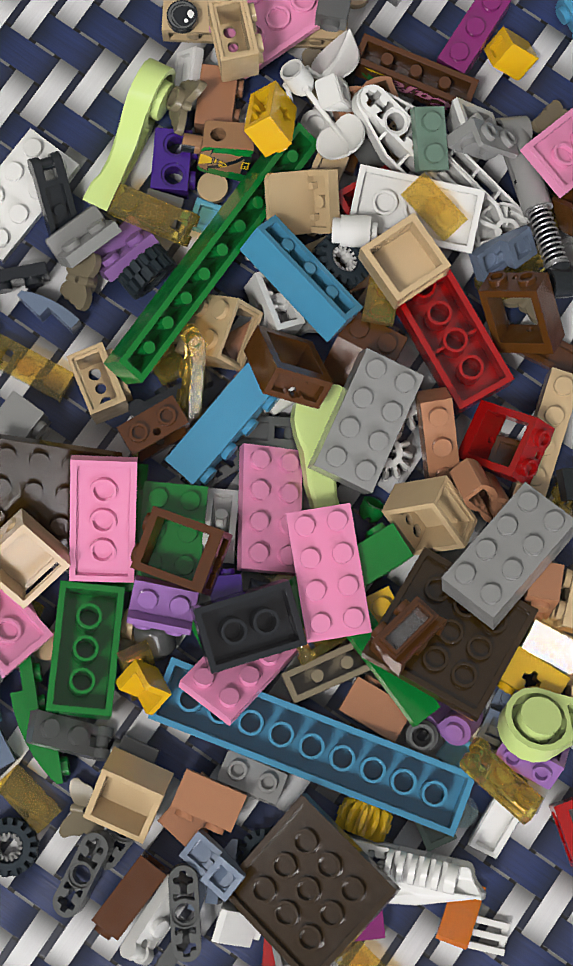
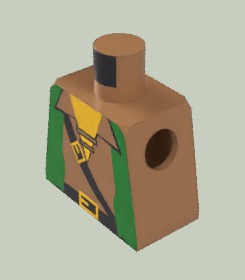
M208 120L204 123L202 135L183 133L181 152L198 154L197 169L199 171L242 181L249 168L254 151V142L244 131L245 123Z

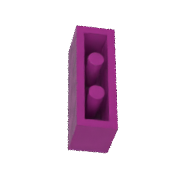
M474 0L438 56L436 63L468 75L507 14L512 0Z

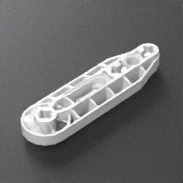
M366 85L355 93L351 101L352 112L364 124L365 132L380 160L392 171L407 174L400 167L404 163L416 176L484 190L473 179L477 176L493 192L490 196L485 191L473 250L500 236L502 231L504 234L525 225L531 228L530 221L523 216L521 207L467 154L450 149L448 151L449 170L446 172L415 173L414 154L411 148L413 146L411 116L408 114L410 109L415 106L385 91L379 85ZM368 99L372 101L370 106L366 103ZM383 111L384 113L378 117L377 114ZM387 118L395 122L396 131L388 127ZM382 143L399 158L397 162L387 154ZM453 153L471 170L469 174L451 157ZM498 197L502 202L497 203L495 200Z

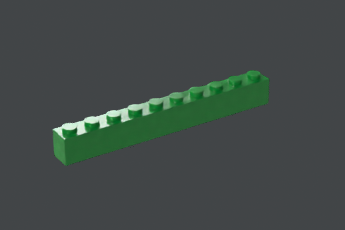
M299 122L295 123L292 144L281 153L275 152L268 157L261 154L103 363L125 384L143 383L237 257L240 248L266 218L265 175L268 173L301 170L315 152L317 140Z

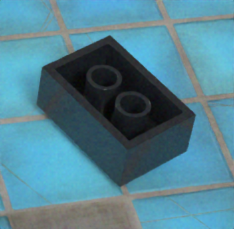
M284 578L190 606L206 665L211 674L308 645L290 582Z

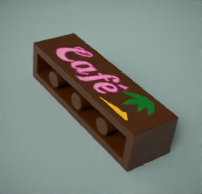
M364 33L358 47L360 60L353 71L354 76L367 81L379 76H390L398 94L427 106H444L445 113L447 114L450 112L452 100L456 97L470 103L472 102L479 83L478 79Z

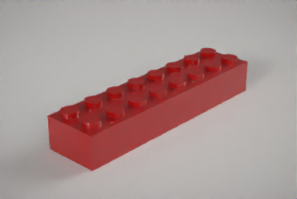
M386 165L381 167L382 169L391 170ZM357 181L339 190L340 215H350ZM449 269L446 276L395 309L397 316L439 388L446 387L451 395L453 410L456 416L480 403L481 400H485L507 388L515 380L451 269Z

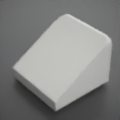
M332 73L315 81L314 85L322 110L352 112V99L348 83Z

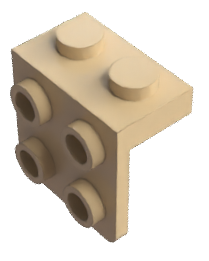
M307 169L268 173L265 175L266 220L276 215L294 235L332 233L333 217L341 218L339 210L338 169Z

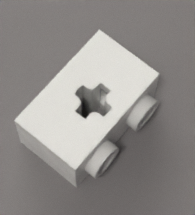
M261 272L253 274L244 289L251 306L264 313L260 326L295 336L306 323L304 317Z

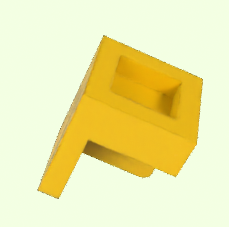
M504 26L483 49L493 67L515 80H520L539 59L527 40Z
M134 659L115 681L120 691L138 697L144 711L149 715H153L172 695L159 669L137 659Z

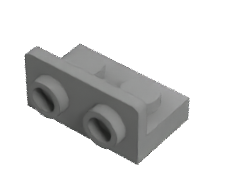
M471 117L447 135V146L449 149L485 161L496 157L498 154L513 159L519 156L516 147L517 140L511 130L475 117Z
M91 205L46 238L45 243L61 266L73 268L122 231L115 221L105 220L97 206Z
M229 750L216 781L275 807L288 775Z

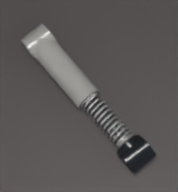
M525 115L495 118L497 126L511 130L517 140L516 147L519 156L515 159L504 155L503 157L523 216L530 221L529 224L533 230V235H535L534 239L538 245V250H540L539 253L542 255L541 259L543 260V265H545L543 272H548L555 299L573 297V265L567 260L566 252L563 251L564 247L561 246L563 244L560 241L561 237L558 236L559 232L556 231L558 228L555 226L556 222L553 221V213L550 212L553 204L545 180L520 152V149L532 140L533 129L531 121Z

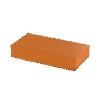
M482 900L446 902L435 938L466 950Z

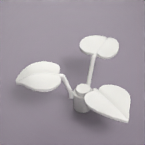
M349 28L317 55L311 68L309 65L304 66L299 59H292L286 62L280 70V76L284 81L282 86L292 102V93L301 97L308 96L330 127L324 129L316 141L318 153L323 158L329 160L341 159L354 153L360 148L365 138V127L359 117L348 113L334 122L329 114L320 108L319 101L312 93L314 88L313 77L318 80L335 73L343 79L357 67L360 60V52L354 35ZM247 113L240 116V123H245Z

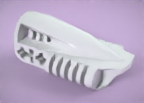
M346 833L367 855L370 851L374 850L375 857L381 859L376 864L401 888L388 904L417 906L474 899L484 900L486 897V891L478 882L474 866L470 861L386 841L377 843L356 834Z

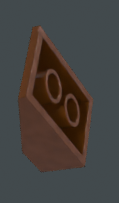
M359 312L339 332L324 362V366L333 384L344 387L359 352L368 348L397 362L408 337Z

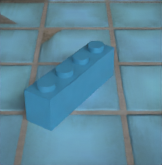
M276 215L259 225L240 248V251L326 342L341 332L363 308Z
M247 362L164 460L191 484L199 486L203 483L206 485L217 473L216 465L222 458L226 461L234 454L238 448L235 443L243 434L248 436L257 427L259 422L256 419L264 410L269 412L280 398L262 393L249 362Z

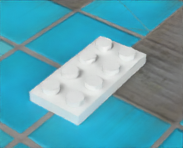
M31 128L0 165V261L3 263L7 261L43 215L27 160L34 157L39 159L46 158L49 153L59 151L63 159L68 182L80 169L77 162ZM52 169L44 171L46 180L55 178Z
M360 164L350 215L372 216V222L378 223V234L381 235L412 213H415L438 247L472 254L485 190Z

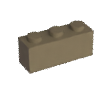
M349 643L284 672L281 676L293 704H297L371 670L352 644Z

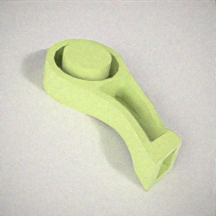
M152 58L146 60L141 66L128 91L108 159L100 174L90 183L82 200L107 212L120 205L125 195L124 185L152 132L156 120L162 119L167 111V99L171 90L175 87L176 72L174 68Z
M338 384L332 385L319 409L294 403L291 410V428L299 453L304 489L311 509L339 505L337 481L307 468L342 392L343 387Z
M538 687L523 688L514 693L499 714L497 728L501 741L515 756L533 763L546 762L573 746V697Z

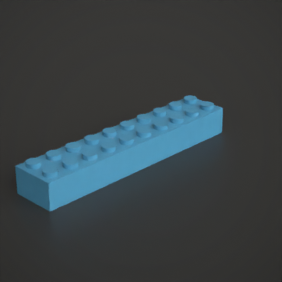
M171 657L163 678L172 695L153 715H148L149 719L452 837L455 836L476 779V774L264 692H261L241 715L228 726L179 688L180 680L194 665Z

